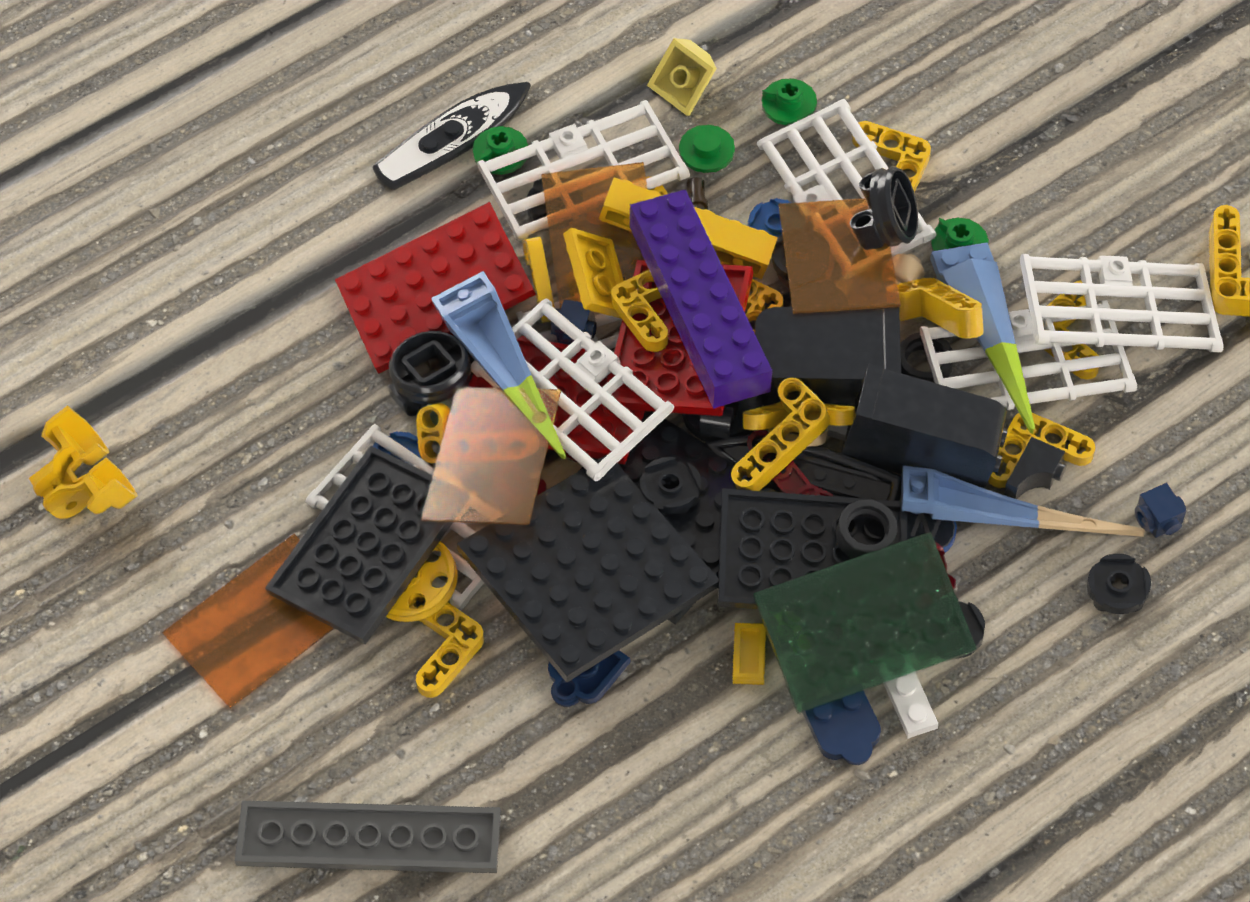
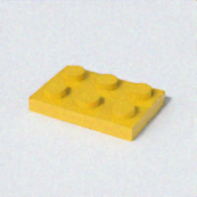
M574 228L568 229L563 235L583 308L622 319L612 305V289L624 281L612 239Z

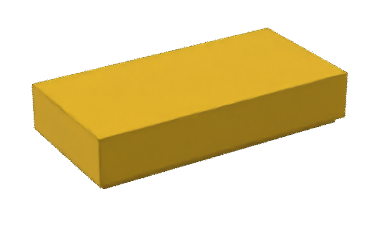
M735 623L733 684L764 685L766 624Z

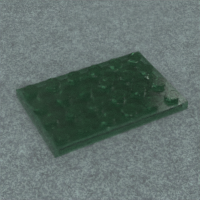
M931 532L753 594L797 714L977 650Z

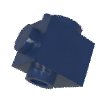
M564 299L561 309L556 308V310L579 330L588 332L592 336L591 339H594L597 330L594 312L584 309L581 302ZM551 322V335H556L558 343L570 345L574 340Z
M1168 483L1140 494L1138 504L1135 507V516L1139 525L1145 531L1151 532L1155 538L1163 534L1172 535L1182 527L1186 514L1184 501L1181 497L1174 494Z

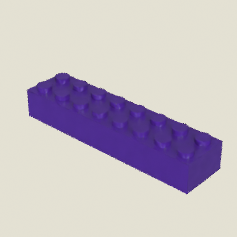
M686 189L630 204V229L712 407L717 408L770 392L772 379L770 364Z

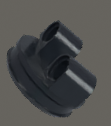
M891 166L889 169H876L873 173L864 176L859 182V187L870 209L855 214L850 220V226L861 248L865 250L881 248L884 243L890 247L898 246L901 243L909 244L915 238L918 230V208L911 182L906 173L896 166Z
M426 331L415 334L404 340L394 350L390 358L389 372L392 379V384L388 386L390 396L408 416H416L421 408L428 404L448 400L458 394L465 386L469 385L474 374L471 372V364L475 360L463 344L451 334L440 331ZM437 355L442 369L423 379L414 368Z
M762 395L739 401L736 417H734V407L724 406L722 416L682 413V418L689 431L706 442L718 438L730 439L732 435L751 434L754 430L743 428V412L762 407Z

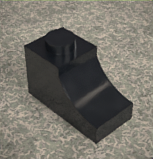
M1031 437L1006 483L1004 495L1018 499L1023 493L1034 488L1044 487L1050 490L1054 480L1060 481L1066 470L1067 465L1063 463L1065 451Z

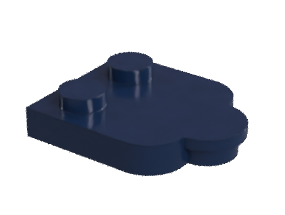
M618 650L569 682H566L549 662L548 672L551 680L554 682L551 687L553 700L563 707L573 706L579 701L585 704L599 701L631 663L630 657Z
M861 684L802 704L801 711L823 756L831 760L843 758L852 765H861L870 759L873 747L880 739L881 727Z

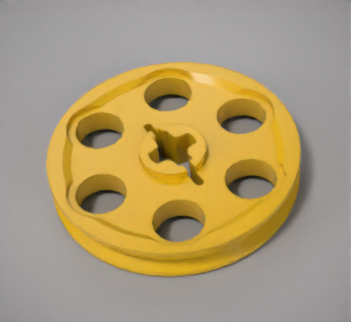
M441 541L433 550L441 552L439 559L435 562L425 561L417 572V577L412 579L386 618L398 622L419 621L434 615L448 603L457 585L458 571L452 554ZM445 576L448 578L447 583L443 587L435 588L432 586V582L437 577ZM421 597L425 599V604L421 608H410V604L415 598Z

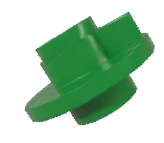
M794 78L780 79L772 82L765 90H762V110L770 120L781 125L789 126L814 114L817 108L816 93L810 85Z
M709 124L698 125L689 129L681 137L679 143V156L685 165L694 171L702 173L717 172L726 168L733 160L735 154L734 139L721 127Z
M499 126L489 128L482 132L474 141L472 149L476 164L481 160L486 162L526 147L528 143L521 132L511 127ZM527 159L490 173L498 175L512 173L521 168Z
M957 217L944 220L939 218L938 225L934 229L937 235L931 240L930 245L932 251L989 243L986 231L980 224L970 219Z

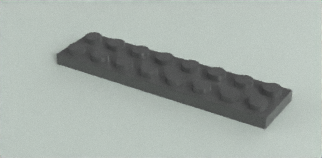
M242 800L235 864L236 866L497 873L501 808Z

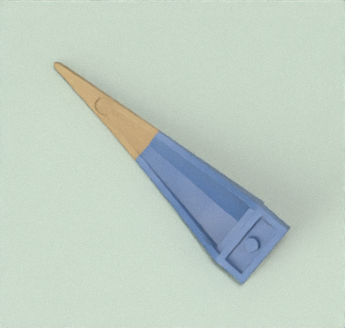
M903 466L902 511H909L914 514L928 513L932 519L1144 537L1145 529L1082 517L1034 505L978 487L935 469Z

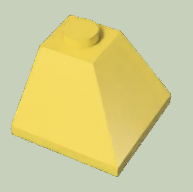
M673 38L647 86L686 116H690L717 68L710 54L694 42L687 39Z

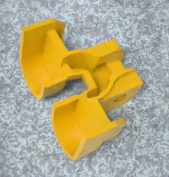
M68 405L45 423L41 437L48 441L58 452L54 455L52 461L28 479L33 485L35 494L40 497L43 496V506L46 511H49L59 519L75 516L86 506L94 514H100L111 506L115 509H121L138 496L126 476L107 457L91 468L89 473L77 478L75 471L82 462L92 466L106 456L109 450L94 428Z

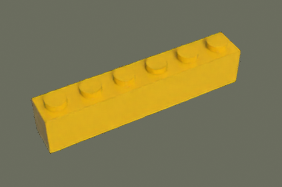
M614 177L598 220L631 231L630 204L663 195L655 190H648L634 185L628 180H620ZM694 207L721 264L752 266L753 277L762 279L769 265L778 237L770 235L764 230H757L743 225L737 220H729L718 216L710 210Z

